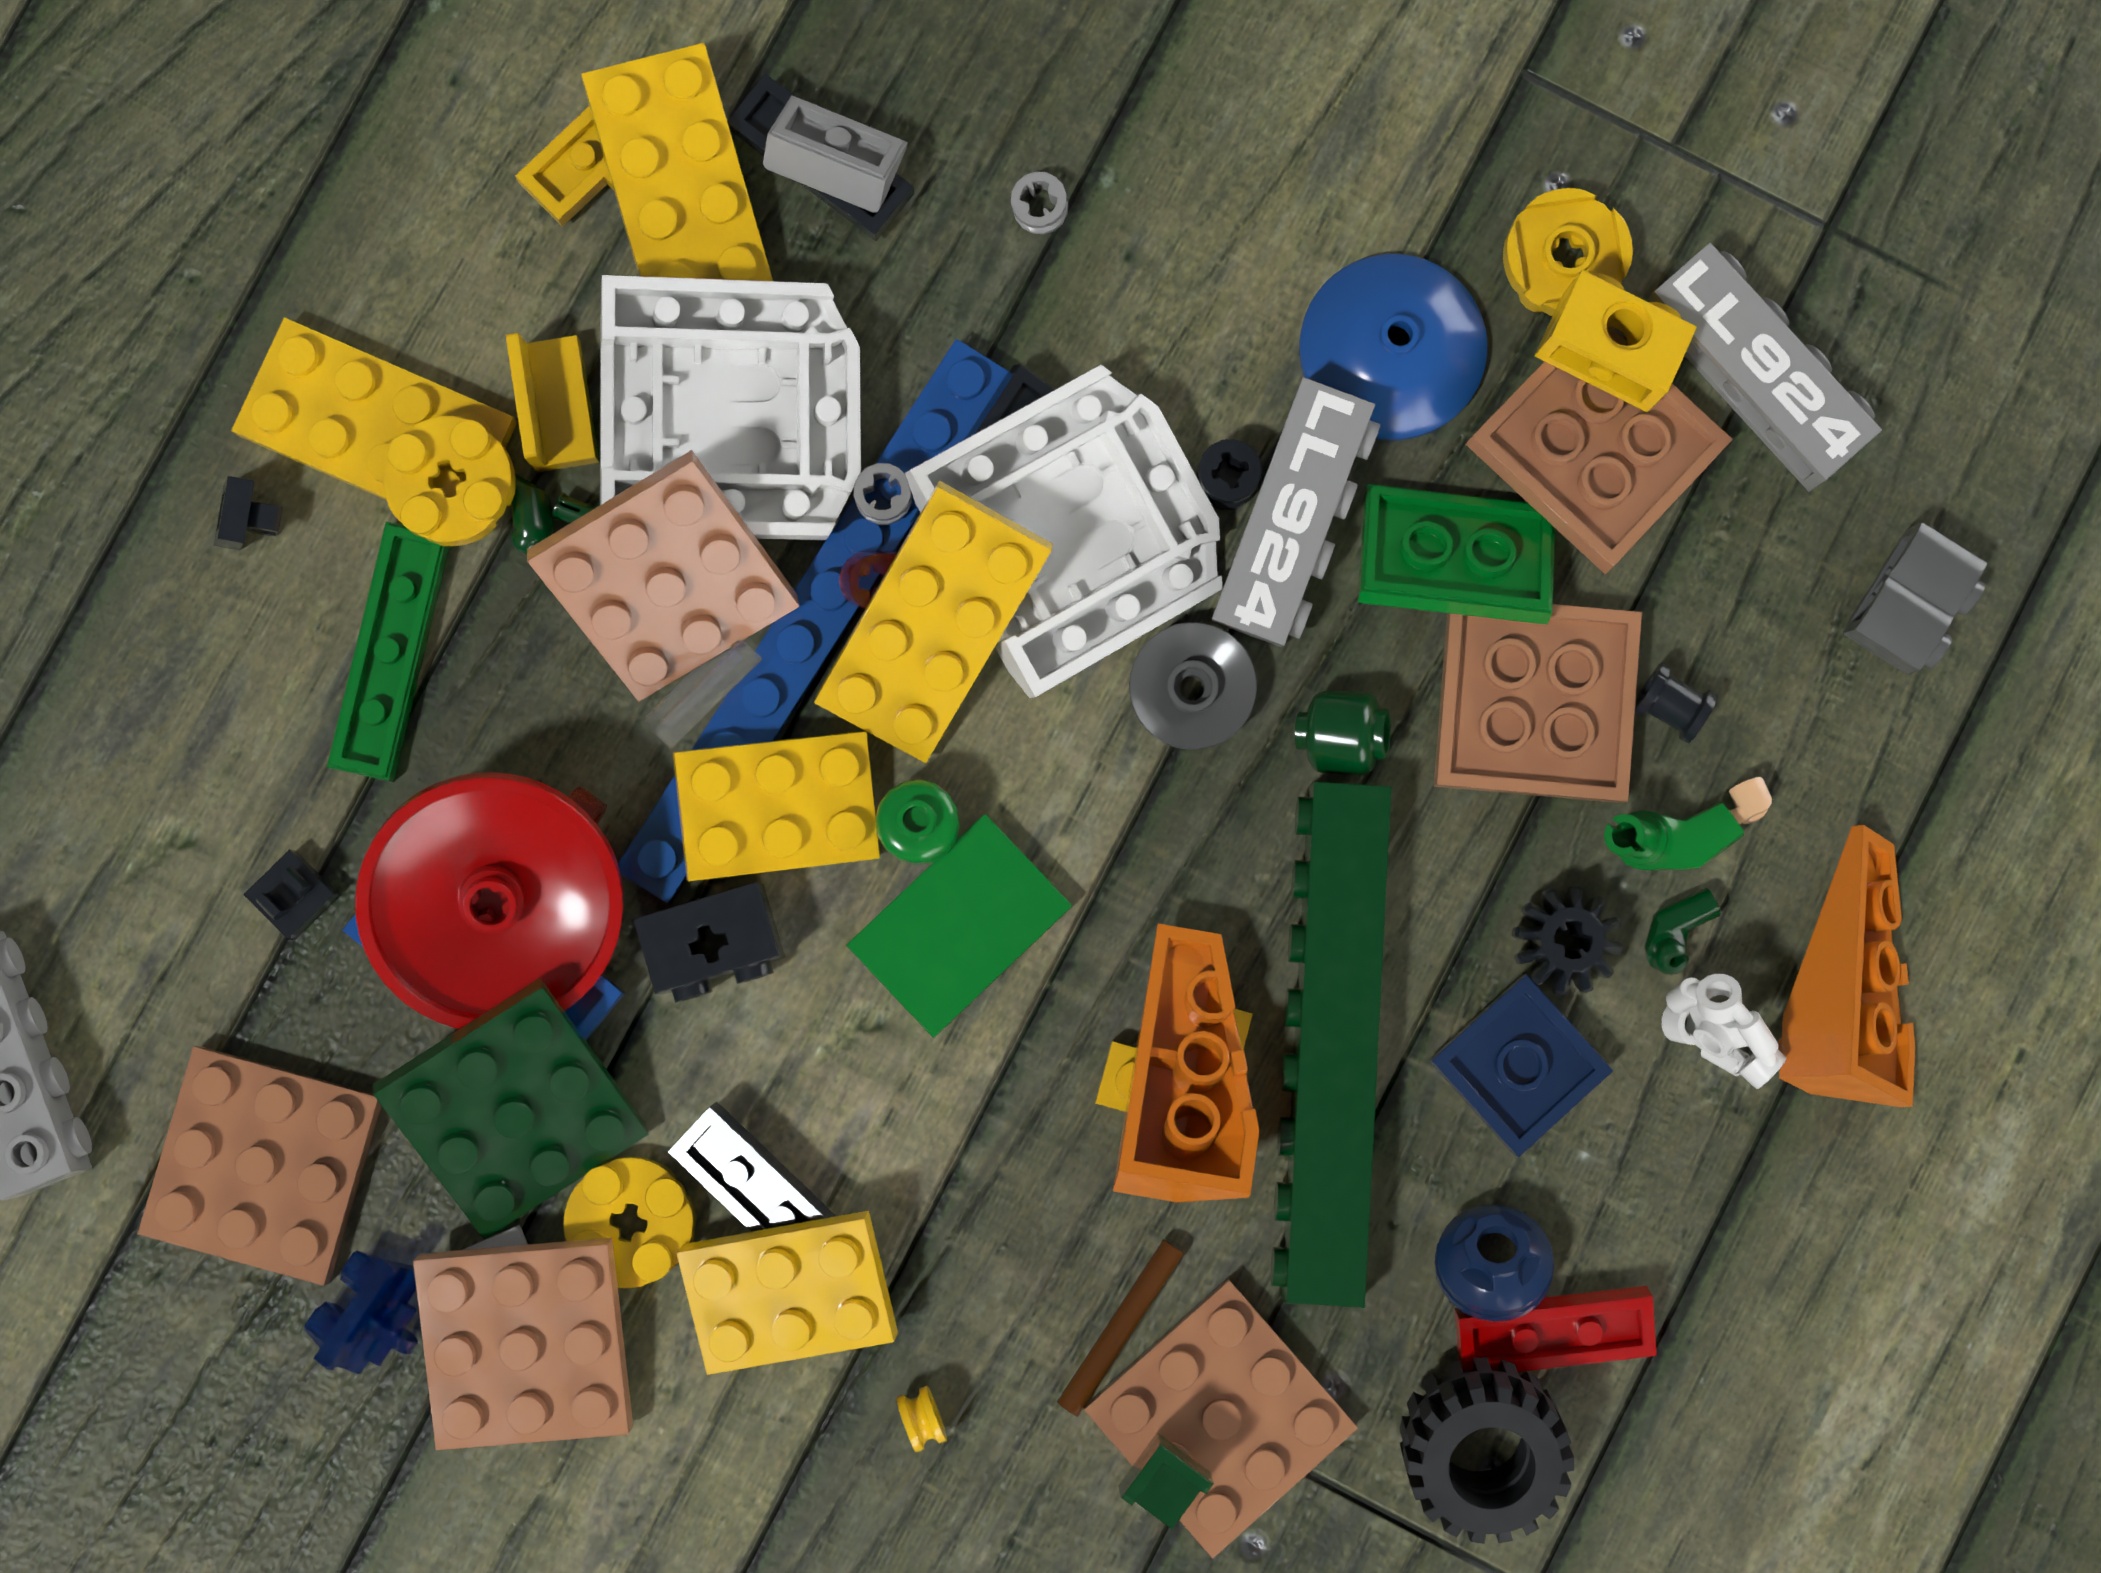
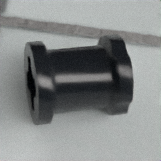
M1660 663L1650 675L1636 699L1635 714L1639 716L1646 713L1651 714L1678 730L1679 739L1690 743L1707 721L1715 706L1718 695L1711 690H1707L1704 693L1695 690L1670 675L1671 668L1664 663Z

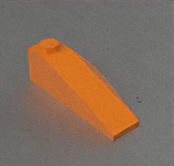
M1865 825L1852 826L1786 1005L1782 1021V1037L1778 1040V1050L1787 1059L1780 1068L1779 1079L1812 1095L1895 1107H1913L1914 1026L1913 1023H1901L1897 986L1909 984L1907 963L1900 964L1898 953L1892 942L1891 930L1897 929L1902 921L1895 849L1893 843Z
M1159 923L1157 925L1113 1192L1176 1203L1249 1198L1251 1194L1259 1126L1256 1110L1252 1106L1246 1074L1248 1069L1244 1050H1241L1234 1013L1235 1002L1222 934Z

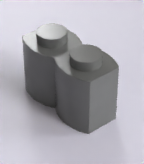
M1923 522L1914 525L1906 530L1891 551L1875 582L1856 607L1842 634L1905 674L1920 671L1924 665L1931 669L1940 661L1951 644L1952 637L1946 632L1957 612L1961 615L1967 614L1982 595L1985 583L1979 579L1987 563Z

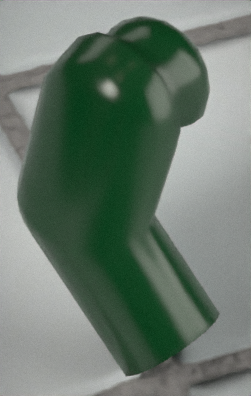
M515 473V495L510 505L512 507L515 530L511 534V542L518 551L527 554V549L553 534L552 507L549 496L545 491Z
M1708 888L1667 905L1653 915L1644 946L1645 955L1651 967L1663 974L1674 975L1684 970L1687 966L1689 957L1685 955L1690 930L1721 915L1718 903Z

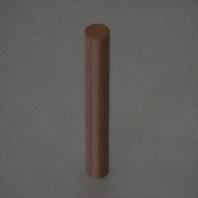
M1162 1240L1057 1400V1403L1062 1408L1077 1417L1079 1416L1185 1253L1166 1240Z

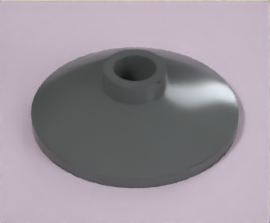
M1204 623L1177 624L1160 631L1150 638L1135 658L1129 680L1132 707L1144 728L1161 742L1172 747L1187 750L1214 747L1236 734L1251 714L1257 691L1254 666L1243 646L1224 630ZM1195 678L1202 683L1204 691L1199 699L1188 700L1182 696L1179 687L1184 679Z

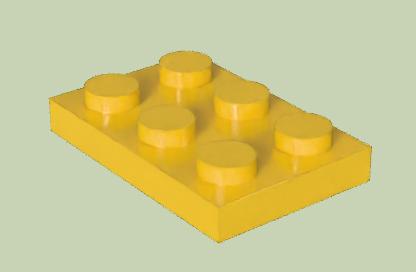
M859 731L673 752L686 878L688 881L880 859L867 732Z
M869 1210L682 1244L676 1253L707 1375L893 1343L897 1337L898 1330Z

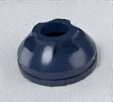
M1494 1204L1480 1205L1465 1210L1446 1226L1436 1247L1434 1266L1439 1286L1454 1306L1477 1319L1496 1322L1510 1321L1522 1317L1541 1303L1552 1283L1554 1261L1550 1242L1545 1232L1533 1219L1511 1207ZM1490 1233L1503 1234L1512 1240L1517 1252L1508 1262L1492 1263L1483 1258L1477 1249L1478 1241Z

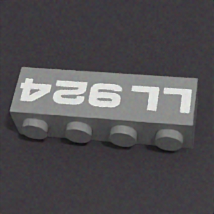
M1709 243L1657 288L1646 301L1666 304L1675 309L1680 314L1681 319L1697 326L1684 356L1807 491L1810 492L1826 481L1879 434L1882 429L1873 420L1875 414L1869 403L1854 391L1847 392L1831 375L1832 367L1825 355L1813 345H1804L1788 328L1789 320L1781 307L1769 298L1764 297L1762 299L1745 281L1747 278L1746 272L1737 259L1725 251L1719 252Z
M1302 378L1213 613L1212 622L1279 647L1285 645L1288 635L1300 639L1313 603L1302 600L1310 576L1322 580L1335 547V543L1324 540L1333 516L1345 519L1358 486L1357 483L1347 480L1356 456L1365 460L1368 459L1381 425L1370 420L1375 407L1374 403L1307 378Z

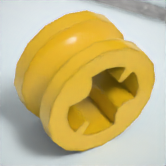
M927 1385L919 1388V1394L915 1398L909 1399L905 1394L896 1397L901 1419L915 1452L925 1450L924 1445L928 1440L934 1439L939 1444L947 1441L939 1410Z

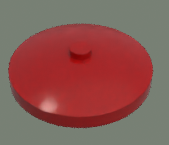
M495 772L472 773L442 780L426 787L401 804L386 819L371 842L359 871L355 894V913L359 937L365 954L382 982L401 1001L421 1015L457 1029H461L539 978L542 979L564 1011L570 1008L594 986L607 967L618 941L623 912V886L614 852L607 838L589 814L572 799L544 783L527 777Z

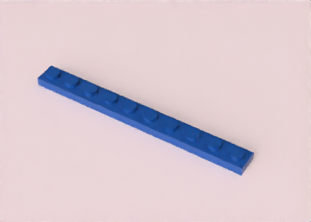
M955 339L876 464L889 463L900 468L905 474L916 466L964 441L1009 371L958 339ZM889 479L876 480L875 491L865 494V500L868 504L876 500L877 510L891 508V498L901 495V488L897 484L890 488ZM913 495L908 513L900 521L890 525H877L866 520L859 512L855 498L852 499L794 589L798 595L800 607L773 622L691 750L769 742L778 739L914 524L910 521L918 510ZM675 776L618 863L620 874L670 905L687 881Z

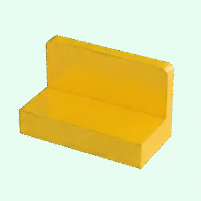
M519 332L506 334L524 458L537 473L599 463L583 352L578 336L526 343Z

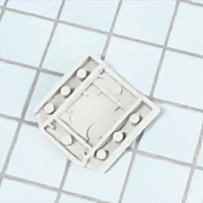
M602 275L600 319V505L692 450L756 539L827 540L854 488L858 475L861 473L860 346L851 328L847 329L833 301L834 295L829 285L826 283Z
M1102 365L905 473L915 504L920 513L940 480L1053 543L1049 557L995 646L1008 672L1029 698L1039 696L1223 589L1222 575L1218 576L1216 541L1220 540L1219 518L1160 408L1144 395L1134 394L1109 376L1112 372Z

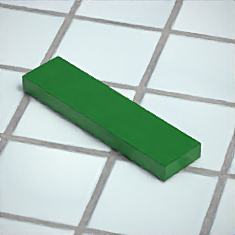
M385 522L327 768L393 783L450 546H440L413 534L401 524Z

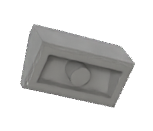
M791 96L767 134L763 165L767 170L877 213L887 196L908 142Z

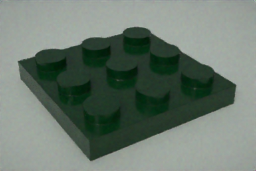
M541 978L373 1084V1095L484 1240L582 1178L591 1169L599 1167L649 1135L643 1119Z

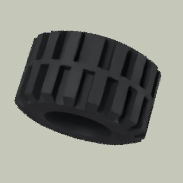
M1482 1357L1473 1358L1474 1369L1463 1372L1460 1362L1456 1361L1446 1365L1448 1376L1440 1380L1433 1372L1423 1380L1426 1394L1422 1396L1413 1392L1407 1402L1410 1416H1402L1400 1433L1403 1442H1400V1447L1416 1500H1420L1423 1512L1432 1522L1440 1518L1443 1530L1455 1537L1459 1535L1462 1529L1467 1530L1470 1542L1484 1544L1486 1534H1496L1498 1543L1513 1541L1511 1531L1522 1528L1527 1536L1539 1529L1536 1518L1541 1514L1551 1519L1557 1513L1559 1507L1555 1495L1567 1497L1572 1484L1567 1472L1574 1471V1455L1569 1446L1572 1443L1566 1427L1548 1390H1542L1538 1378L1527 1370L1519 1376L1515 1364L1505 1360L1500 1361L1498 1370H1492L1488 1358ZM1492 1427L1503 1428L1521 1437L1518 1448L1512 1457L1494 1469L1470 1471L1450 1461L1451 1455L1458 1443L1474 1431Z

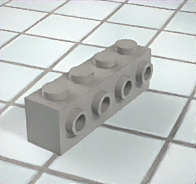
M0 931V1201L21 1198L93 1169L88 1154L92 1152L89 1132L81 1119L73 1117L65 1095L70 1090L67 1073L56 1057L51 1058L43 1036L48 1029L45 1014L37 1000L33 997L29 998L20 975L25 972L23 955L16 942L10 937L7 938L4 931Z

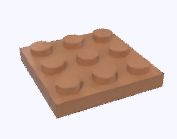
M1607 327V332L1614 342L1628 346V342L1612 327ZM1544 362L1465 445L1596 567L1606 574L1733 439L1674 384H1671L1668 393L1648 412H1645Z
M692 450L527 549V562L638 702L800 607L795 590Z
M1553 604L1552 615L1548 625L1447 613L1433 786L1612 803L1628 802L1642 612Z
M193 1046L138 1235L322 1286L330 1284L381 1110V1104L369 1092L202 1046Z
M612 1238L422 1253L413 1260L436 1450L629 1435L633 1428Z
M1228 1278L1084 1407V1411L1132 1466L1156 1433H1159L1210 1472L1214 1482L1213 1486L1207 1494L1199 1492L1179 1521L1212 1559L1358 1429L1355 1423Z

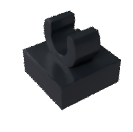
M228 476L223 485L213 546L240 550L244 544L246 531L275 537L276 533L279 532L283 507L251 502L254 481Z
M291 849L243 894L288 940H295L340 896L297 851Z

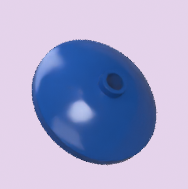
M1404 254L1375 255L1355 261L1331 276L1318 290L1307 309L1299 338L1300 365L1304 378L1374 403L1375 407L1370 420L1381 424L1376 439L1388 441L1408 440L1427 435L1443 427L1453 420L1469 403L1480 384L1486 366V328L1483 317L1472 295L1447 270L1435 263L1415 256ZM1395 327L1404 329L1409 335V343L1404 346L1394 345L1388 338V330Z

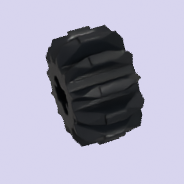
M1569 887L1565 894L1564 902L1554 888L1547 889L1542 892V902L1545 911L1532 903L1525 904L1521 909L1523 915L1534 926L1533 928L1526 926L1514 927L1512 929V937L1518 940H1529L1531 949L1519 951L1514 955V959L1517 964L1530 963L1536 960L1538 965L1533 969L1529 978L1536 985H1540L1552 974L1551 986L1554 994L1565 995L1570 988L1571 979L1581 993L1590 992L1593 990V979L1590 970L1602 978H1610L1614 973L1611 965L1601 957L1602 954L1618 955L1623 953V944L1617 941H1606L1605 932L1616 930L1621 926L1618 917L1599 921L1597 917L1604 909L1606 900L1601 896H1597L1588 901L1583 907L1581 887ZM1565 923L1570 925V935L1580 938L1579 949L1567 952L1570 959L1564 957V946L1554 942L1556 932L1567 930Z

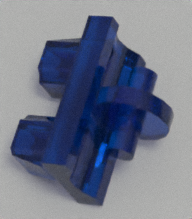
M358 1250L353 1252L340 1271V1280L353 1289L356 1295L346 1310L336 1303L324 1302L315 1309L305 1324L304 1330L320 1348L313 1359L328 1370L340 1367L353 1373L361 1374L369 1361L381 1366L391 1349L400 1353L411 1354L418 1344V1339L406 1329V1326L417 1311L415 1307L408 1303L416 1291V1281L412 1265L385 1260L374 1254Z

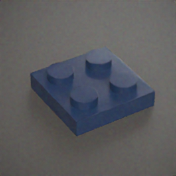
M1521 975L1428 1060L1516 1157H1520L1613 1072L1612 1068L1527 975Z

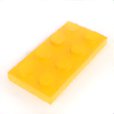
M705 43L581 73L582 83L639 277L773 281Z
M284 317L231 431L241 438L386 500L383 488V472L388 460V447L396 436L405 434L415 424L439 416H458L466 420H474L485 427L506 449L518 422L511 415ZM451 465L441 468L440 476L434 478L433 487L441 488L445 492L446 497H453L457 495L456 485L466 481L465 472H455Z
M939 480L818 691L814 703L918 760L927 763L1049 557L1053 543Z

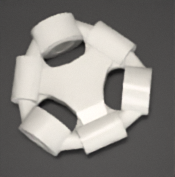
M1713 974L1701 981L1696 978H1687L1668 992L1666 996L1667 1007L1663 1012L1661 1021L1662 1030L1669 1040L1696 1045L1701 1049V1057L1734 1076L1741 1075L1756 1089L1767 1083L1785 1063L1787 1057L1778 1050L1779 1044L1760 1014L1756 1011L1749 1012L1742 1004L1741 987L1732 976ZM1717 995L1729 997L1727 1001L1721 1003L1709 1000ZM1749 1046L1753 1053L1749 1056L1748 1053L1739 1048Z

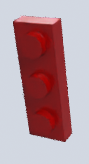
M1647 1286L1545 1297L1535 1309L1522 1317L1510 1321L1493 1322L1477 1319L1458 1308H1454L1458 1361L1463 1372L1474 1369L1473 1358L1482 1357L1488 1358L1492 1370H1498L1500 1361L1505 1360L1514 1363L1518 1372H1524L1526 1370L1533 1371L1656 1356L1653 1295Z

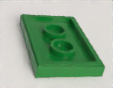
M1367 484L1364 495L1357 603L1548 625L1553 605L1555 527L1528 502Z
M984 814L956 840L945 856L933 862L846 946L932 1038H935L1073 906L996 824Z

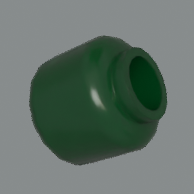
M1322 691L1313 697L1308 712H1298L1295 722L1296 749L1307 750L1308 760L1312 768L1317 772L1367 774L1374 769L1378 759L1385 760L1388 757L1391 737L1389 709L1380 708L1376 697L1372 693Z

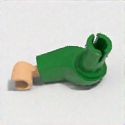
M1755 777L1729 790V794L1736 807L1730 811L1722 802H1717L1683 820L1646 810L1636 811L1630 815H1617L1612 819L1619 825L1613 826L1608 823L1605 827V844L1626 865L1638 870L1685 871L1699 869L1744 836V831L1740 826L1741 823L1749 824L1763 818L1772 804V797L1763 778Z

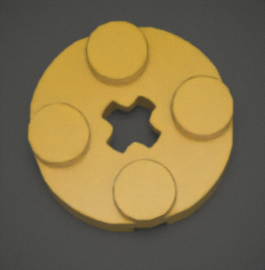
M1562 188L1537 196L1516 217L1504 242L1503 263L1508 281L1519 294L1520 302L1526 309L1533 312H1544L1553 316L1564 291L1581 270L1590 274H1604L1622 283L1631 266L1633 247L1628 226L1624 218L1614 208L1610 211L1605 204L1595 200L1596 195L1586 190ZM1559 239H1569L1571 248H1582L1584 256L1574 262L1573 268L1563 267L1562 262L1555 261L1551 252L1559 247Z
M458 416L433 417L415 424L405 434L396 436L388 447V460L383 472V488L388 506L393 515L409 531L425 538L427 541L440 546H462L474 543L493 531L498 525L496 522L504 514L506 506L510 507L516 488V477L512 460L505 447L479 422L466 420ZM451 465L455 472H465L466 481L456 485L457 495L453 497H446L445 492L441 488L433 487L434 478L440 476L441 468Z
M619 1158L591 1169L575 1186L565 1209L564 1235L566 1241L612 1238L618 1288L641 1287L665 1277L679 1263L677 1251L682 1244L692 1243L696 1226L695 1208L690 1195H687L684 1186L676 1179L678 1177L668 1167L647 1158ZM627 1204L638 1206V1217L647 1220L646 1231L635 1232L631 1241L621 1238V1229L613 1225L614 1214L624 1213Z

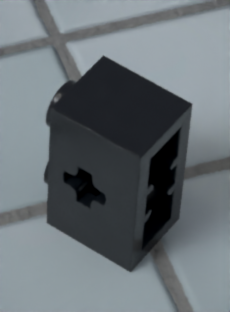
M759 882L633 919L654 992L661 995L672 992L675 1003L711 993L710 980L733 973L737 984L771 975L774 973L771 962L785 958L765 887ZM708 928L711 929L713 934L726 936L729 944L718 949L720 960L716 962L713 961L710 955L698 954L696 945L706 941L705 930Z

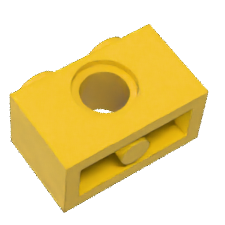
M1581 270L1564 291L1534 356L1648 412L1668 393L1697 326L1681 319L1680 314L1666 304L1647 302L1624 291L1622 284L1610 276L1590 274ZM1607 327H1614L1620 330L1625 335L1628 346L1614 342L1607 332Z

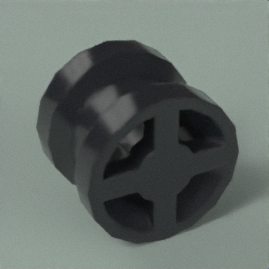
M1236 439L1220 440L1210 445L1202 455L1196 477L1212 507L1220 510H1235L1246 505L1254 496L1262 475L1261 461L1254 449L1247 443ZM1228 460H1229V463H1230L1231 465L1236 466L1238 469H1239V468H1243V469L1237 471L1234 467L1229 466Z

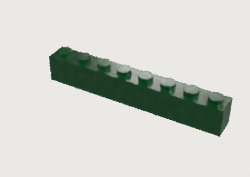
M1314 782L1308 787V797H1297L1295 835H1306L1304 861L1294 860L1292 869L1291 895L1294 899H1302L1301 925H1290L1288 962L1299 963L1297 989L1287 988L1284 1013L1285 1027H1295L1294 1053H1283L1281 1067V1090L1292 1092L1290 1118L1280 1117L1277 1143L1278 1156H1288L1287 1182H1276L1274 1196V1220L1285 1221L1283 1247H1273L1270 1272L1271 1286L1281 1287V1298L1286 1303L1365 1308L1392 790L1390 786Z

